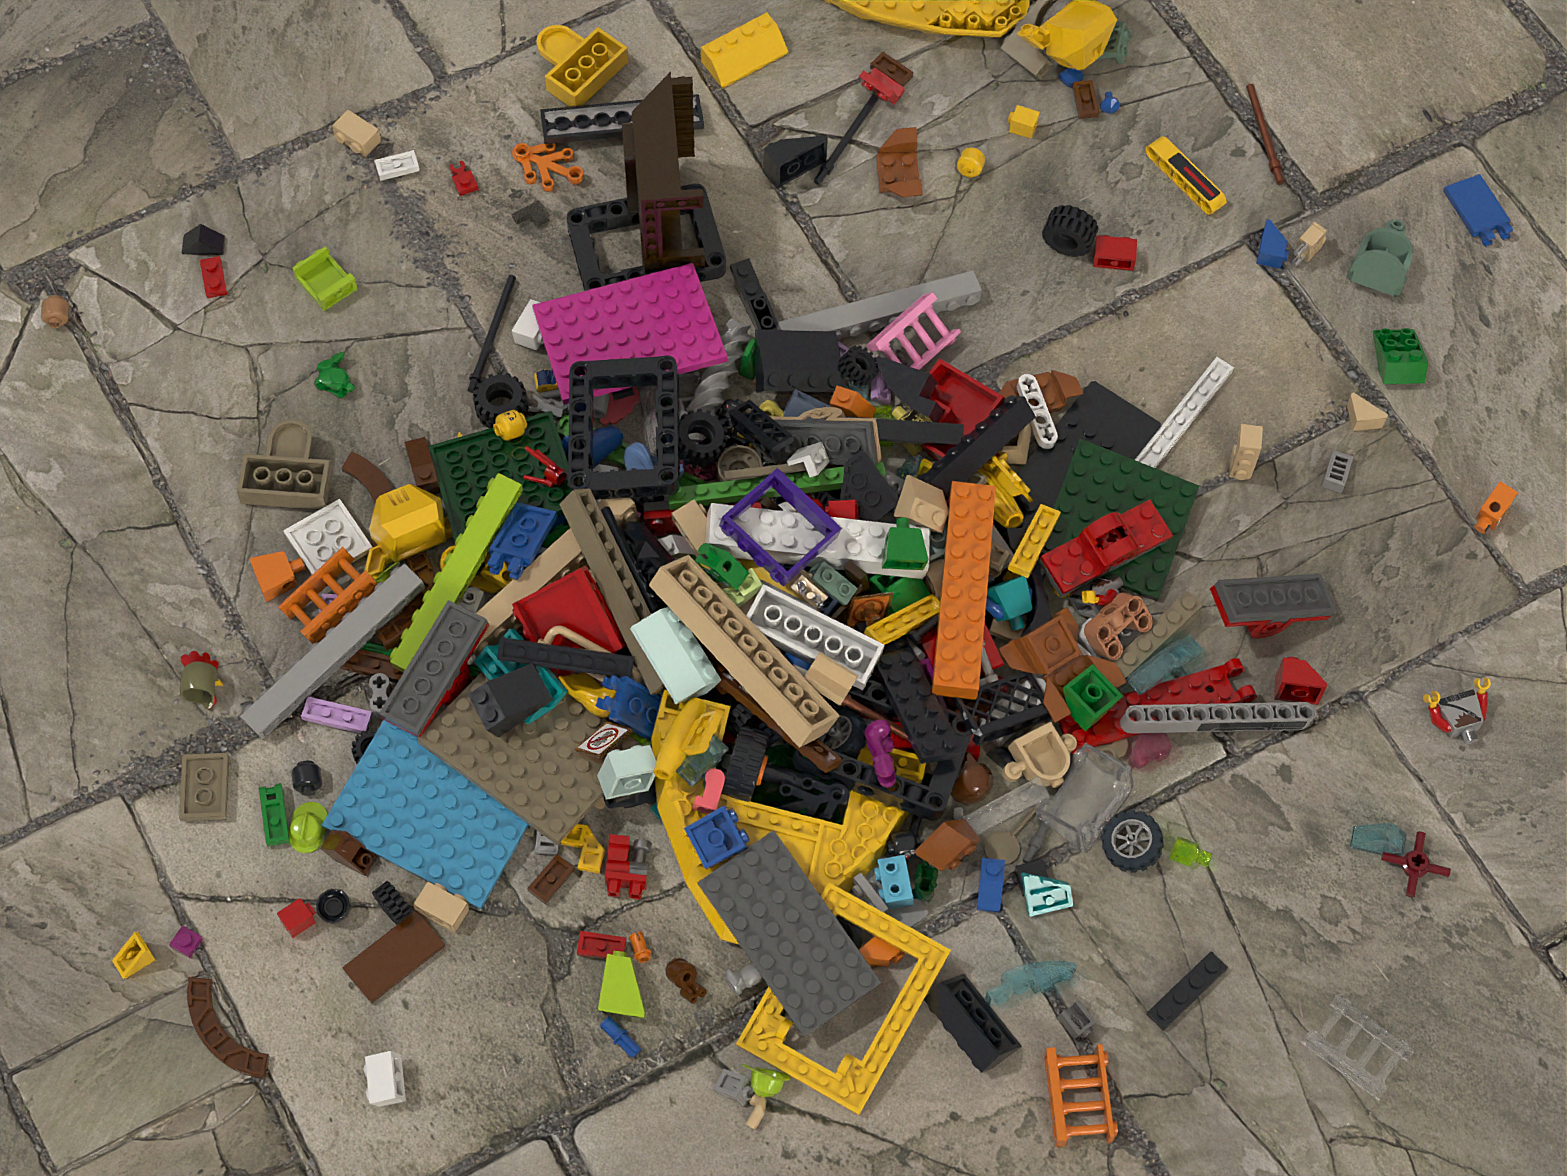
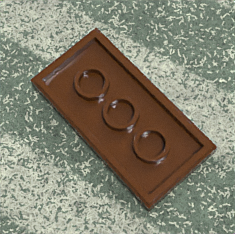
M415 910L410 916L343 966L342 969L372 1004L445 947V944Z

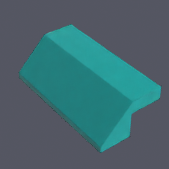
M509 629L504 635L505 638L524 640L515 629ZM499 643L497 645H486L474 660L475 664L489 680L528 665L497 660ZM536 666L554 700L525 719L526 724L532 723L555 708L568 692L548 667Z

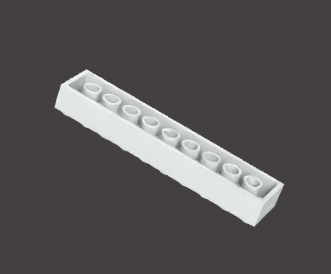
M711 503L707 513L706 543L726 550L734 558L753 560L747 552H743L731 537L726 536L722 532L721 527H719L722 516L733 505ZM750 507L734 521L778 563L795 565L825 538L800 513ZM831 517L842 528L836 540L807 565L812 567L817 563L825 561L833 569L845 570L844 566L851 561L866 573L923 579L929 569L930 528L910 526V528H919L922 531L928 555V563L924 570L882 569L885 537L889 529L896 527V524Z

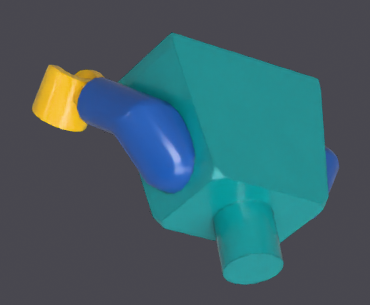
M1007 571L1003 576L1004 582L987 588L986 610L997 622L1009 620L1012 630L1015 631L1025 627L1021 615L1032 610L1031 600L1033 591L1028 586L1026 577Z

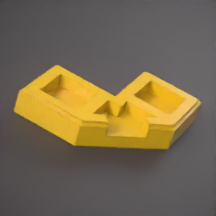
M578 823L560 843L561 845L582 849L577 867L578 870L600 874L605 850L597 841L589 826Z

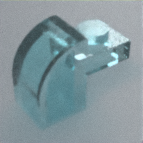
M713 734L709 742V748L704 753L688 756L676 771L691 787L700 782L705 777L707 771L715 768L729 749L715 734Z

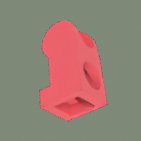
M713 768L707 771L703 780L702 797L696 795L692 810L710 814L717 809L725 781L724 773L721 770Z

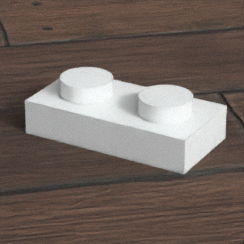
M414 150L374 160L380 181L420 171Z

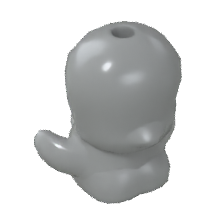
M751 962L745 965L739 972L728 968L725 980L733 993L739 996L745 988L753 989L763 978Z

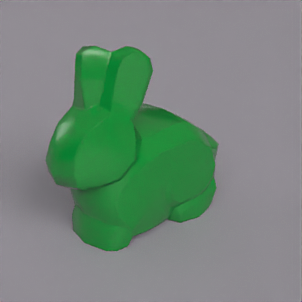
M344 352L336 353L331 359L321 361L316 369L319 372L318 378L314 381V385L318 390L333 393L338 398H344L348 392H352L355 389L345 369L338 368V364L345 356Z

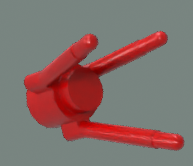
M526 446V451L547 466L544 472L546 479L524 475L523 478L545 484L551 488L554 484L557 486L562 485L567 477V471L556 465L540 450L537 449L535 452Z

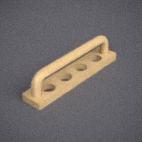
M564 626L551 628L544 639L538 640L540 643L552 644L556 635H562L588 650L611 653ZM634 665L632 679L640 683L641 673ZM587 673L603 682L604 677L611 678V676Z

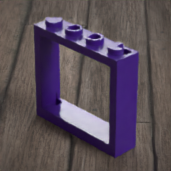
M778 468L724 514L719 524V527H721L722 532L726 536L731 537L743 552H747L759 567H763L770 574V577L783 587L836 540L842 529ZM771 488L778 492L825 536L789 571H786L734 522Z

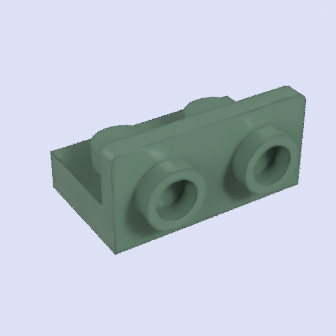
M1124 21L1116 22L1105 50L1098 59L1116 58L1118 64H1123L1128 52V42L1131 40V31L1127 28Z
M825 561L813 565L809 571L813 575L811 579L842 605H847L858 589Z

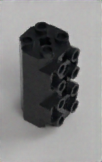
M629 521L625 524L626 528L621 531L649 586L659 568L675 561V559L643 522ZM649 586L659 609L666 608L667 604Z

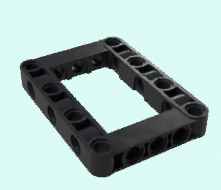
M698 183L681 186V190L703 189L704 208L679 210L680 215H690L699 248H704L705 266L695 267L699 281L705 282L719 279L726 273V256L706 189ZM627 197L574 208L567 213L568 233L584 291L667 270H644L642 265L623 269L621 272L608 275L600 272L599 259L595 254L594 240L591 239L590 234L639 224L638 212H628Z
M665 355L577 361L571 365L569 370L568 483L571 492L577 489L590 488L595 500L671 496L679 491V372L674 357ZM657 385L655 397L658 427H656L658 464H656V467L644 470L632 468V470L615 471L613 469L610 472L593 473L594 389Z
M868 679L863 690L852 686L848 694L855 701L883 717L887 716L899 721L881 683ZM820 694L836 711L838 704ZM942 707L964 752L960 758L938 761L929 787L895 774L896 780L894 785L891 786L895 791H890L878 782L874 766L836 751L833 752L843 760L839 767L826 773L819 769L810 759L803 758L797 749L793 756V765L801 772L811 774L830 783L842 782L851 791L924 819L935 821L941 818L946 808L973 732L962 714ZM827 733L817 739L823 743ZM844 771H849L853 775H847ZM930 803L937 805L938 808L932 807Z

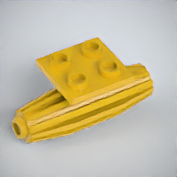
M993 456L991 459L998 466L994 475L984 467L976 471L987 477L985 485L996 486L993 519L1005 528L1019 527L1023 522L1024 516L1013 497L1023 494L1031 503L1033 499L1028 494L1031 490L1010 469L1011 467L1003 458L999 461Z

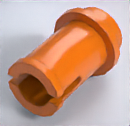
M639 931L638 937L636 932L631 934L629 940L635 952L634 959L638 963L649 961L652 952L647 947L643 932Z

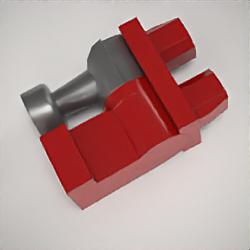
M609 834L605 872L607 894L611 897H619L621 887L629 888V898L640 900L643 891L647 890L648 867L646 865V853L651 851L652 842L646 839L634 840L633 850L637 852L635 861H628L630 836Z

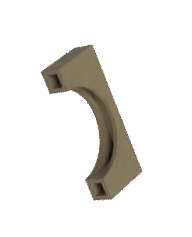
M1037 0L1036 3L1031 4L1026 16L1016 23L1015 30L1003 40V45L1001 46V49L1040 80L1053 63L1048 60L1043 50L1032 47L1019 37L1017 32L1025 24L1040 27L1046 12L1058 0Z

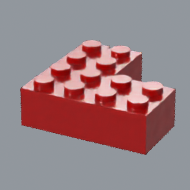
M939 359L929 371L937 381V386L934 388L929 400L937 402L944 410L938 423L964 424L963 436L971 433L975 429L976 424L984 421L992 410L1004 403V396L942 359ZM921 444L925 452L937 461L941 460L950 448L955 447Z

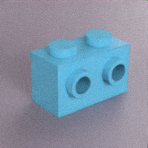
M905 855L879 859L878 868H874L876 881H881L883 888L878 890L879 897L889 908L888 910L914 905Z

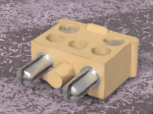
M1314 221L1300 237L1297 249L1294 251L1296 257L1291 262L1292 265L1297 267L1302 260L1309 262L1323 247L1326 241V225L1321 226Z
M803 569L789 581L790 587L812 606L821 608L823 602L828 598L827 593L811 579L813 575L811 573L808 574Z

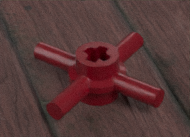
M1421 831L1416 833L1413 851L1408 852L1405 856L1383 851L1381 856L1382 861L1402 865L1405 874L1409 876L1406 896L1415 897L1418 878L1423 877L1427 872L1449 877L1451 868L1429 862L1427 855L1423 853L1426 833Z

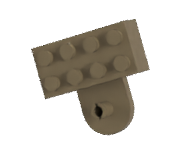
M294 419L279 422L270 431L265 455L244 454L237 488L241 504L317 510L328 505L333 475L330 460L310 459L313 438L309 427L305 423Z

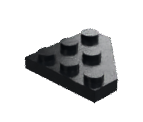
M860 450L845 462L840 500L858 501L859 520L878 522L897 507L900 497L863 450Z

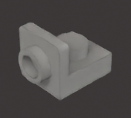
M723 1069L713 1089L717 1094L734 1099L744 1107H746L754 1094L751 1081L747 1076Z

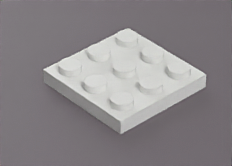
M340 499L283 530L284 535L298 556L302 558L311 575L342 547L355 559L353 562L369 554L370 548H373Z

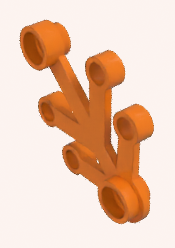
M519 143L512 150L514 160L521 162L525 172L524 179L527 184H534L536 182V173L531 169L530 162L537 164L542 178V188L546 192H551L554 189V181L550 178L547 169L567 177L568 181L574 185L580 184L584 179L581 167L572 166L568 169L554 163L559 160L565 162L572 161L574 154L570 148H565L555 153V143H543L532 147L525 143ZM541 152H545V153L548 154V155H544V156H541V157H540V156H538V155H536V154L541 153Z

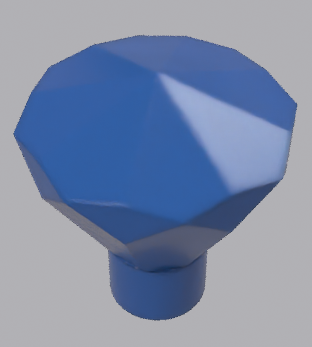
M1108 91L1105 93V98L1101 103V109L1105 113H1114L1119 109L1120 102L1117 98L1113 97L1112 92Z

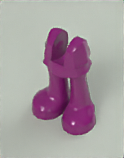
M876 720L866 727L864 735L867 740V747L873 756L872 760L878 782L888 788L893 786L896 780L894 760L890 754H887L893 750L894 742L890 736H887L891 731L889 722L886 720Z

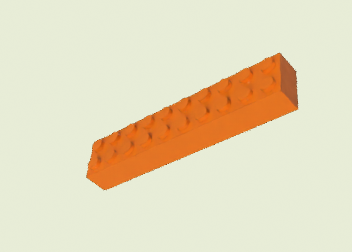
M952 481L932 681V693H935V695L967 699L977 698L996 486Z

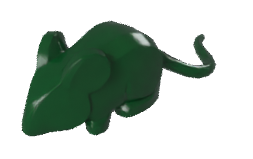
M921 858L922 863H919L915 873V888L912 889L913 899L930 902L934 896V889L937 887L938 869L936 867H929V863Z

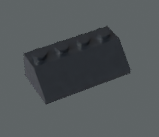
M965 974L940 982L925 997L924 1001L928 1004L930 1011L938 1017L944 1029L957 1041L958 1047L967 1054L973 1066L981 1073L994 1068L1022 1047Z

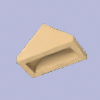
M1354 392L1351 394L1347 403V409L1352 430L1382 428L1388 418V414Z

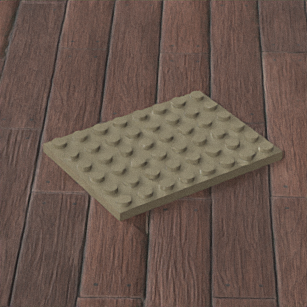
M481 672L430 724L423 735L417 738V743L558 845L604 795L597 775L607 754L616 749L622 751L636 745H643L624 733L600 754L578 748L605 724H614L605 718L591 714L582 703L578 702L568 693L565 694L555 708L530 724L522 721L498 738L486 730L468 694L485 682L490 681Z

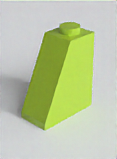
M613 951V955L607 954L598 1011L646 1019V1010L632 959L627 957L626 952Z

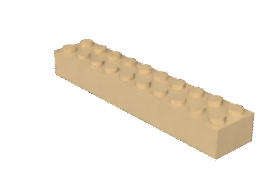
M630 498L602 499L597 503L600 510L604 507H610L621 530L626 528L625 524L629 521H639L635 502ZM571 528L536 558L531 565L525 568L518 580L513 579L476 613L487 619L489 627L471 655L473 660L478 657L486 645H497L500 642V637H504L509 629H515L518 633L523 630L524 627L521 621L517 620L513 614V603L584 566H587L589 570L590 567Z
M686 555L659 568L649 586L799 748L829 731L840 715L690 555Z

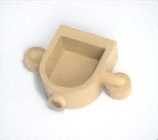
M1049 722L1014 740L1008 746L1016 762L1008 763L1003 768L1002 775L1005 780L1014 782L1023 773L1027 780L1035 785H1051L1053 788H1056L1065 782L1062 776L1069 769V753L1076 748L1077 741L1071 734H1064L1060 737L1053 724Z

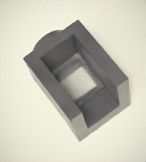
M1077 1000L1066 1011L1064 1010L1056 1018L1065 1026L1074 1039L1079 1036L1084 1039L1094 1031L1091 1027L1096 1023L1080 1000Z

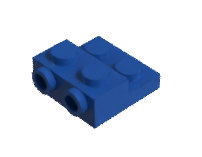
M722 806L684 828L705 869H709L727 858L730 859L749 847L747 844L750 841L749 836L744 829H739L736 823L739 821V818L733 808L729 810L728 807Z

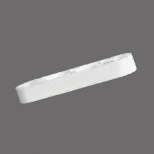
M1024 374L1017 383L1019 396H1025L1027 402L1029 399H1036L1039 405H1030L1036 417L1041 416L1046 420L1044 424L1037 423L1035 418L1030 422L1035 438L1042 448H1053L1058 435L1040 387L1034 376ZM1045 433L1048 438H1051L1050 441H1048L1047 438H1044Z

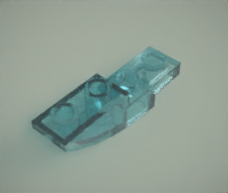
M1189 634L1153 656L1131 673L1126 680L1139 695H1142L1167 679L1173 672L1200 656L1204 650Z
M1042 961L1013 968L1002 974V984L987 991L985 1000L990 1006L995 1003L998 1006L1008 1001V997L1015 993L1017 995L1025 993L1029 990V986L1034 994L1040 991L1045 993L1054 987L1053 984L1059 981L1065 983L1074 977L1077 965L1074 962Z

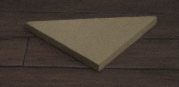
M800 462L790 466L782 464L724 471L725 479L730 480L769 476L777 468L784 474L804 472L807 469L804 462Z

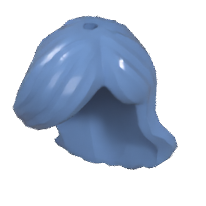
M635 442L629 445L624 453L626 471L632 470V468L637 470L654 469L656 464H658V458L652 456L644 444ZM680 464V478H681L682 475L684 474L685 469H684V466Z

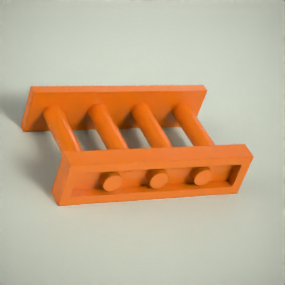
M344 547L340 548L278 606L289 619L296 616L304 624L305 627L300 632L312 644L324 639L326 632L330 628L338 626L342 622L343 616L348 612H353L358 607L360 600L364 597H369L378 585L366 570L361 575L351 565L355 559ZM343 570L354 580L345 590L335 581V578ZM327 585L337 595L329 605L318 595ZM311 600L321 610L313 620L302 610Z
M1098 1044L1093 1055L1065 1057L1056 1055V1047L1046 1048L1044 1061L1055 1147L1065 1146L1070 1136L1106 1133L1107 1143H1112L1115 1135L1118 1134L1116 1120H1112L1105 1067L1108 1065V1053L1103 1051V1045ZM1097 1064L1098 1077L1068 1080L1059 1078L1058 1069H1061L1062 1066ZM1100 1087V1101L1073 1103L1062 1101L1061 1092H1064V1089ZM1103 1110L1104 1124L1080 1126L1065 1124L1064 1115H1067L1069 1112Z

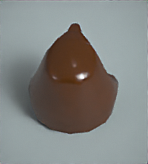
M966 752L964 765L957 780H955L950 796L954 801L963 805L983 801L993 787L994 779L991 770L985 763H978L969 752Z

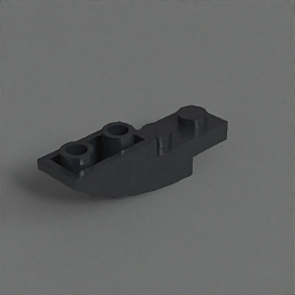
M750 259L731 264L729 268L736 282L737 292L755 329L777 330L778 322L766 293H763Z

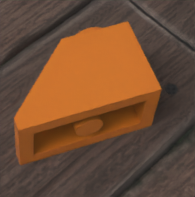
M836 386L829 406L841 409L844 416L874 417L876 408L858 392Z
M876 936L859 949L869 966L889 967L892 963L898 964L906 956L905 952Z

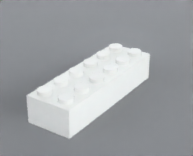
M764 584L747 614L750 621L775 647L811 665L818 653L821 652L859 675L853 686L861 690L864 689L884 649V644Z

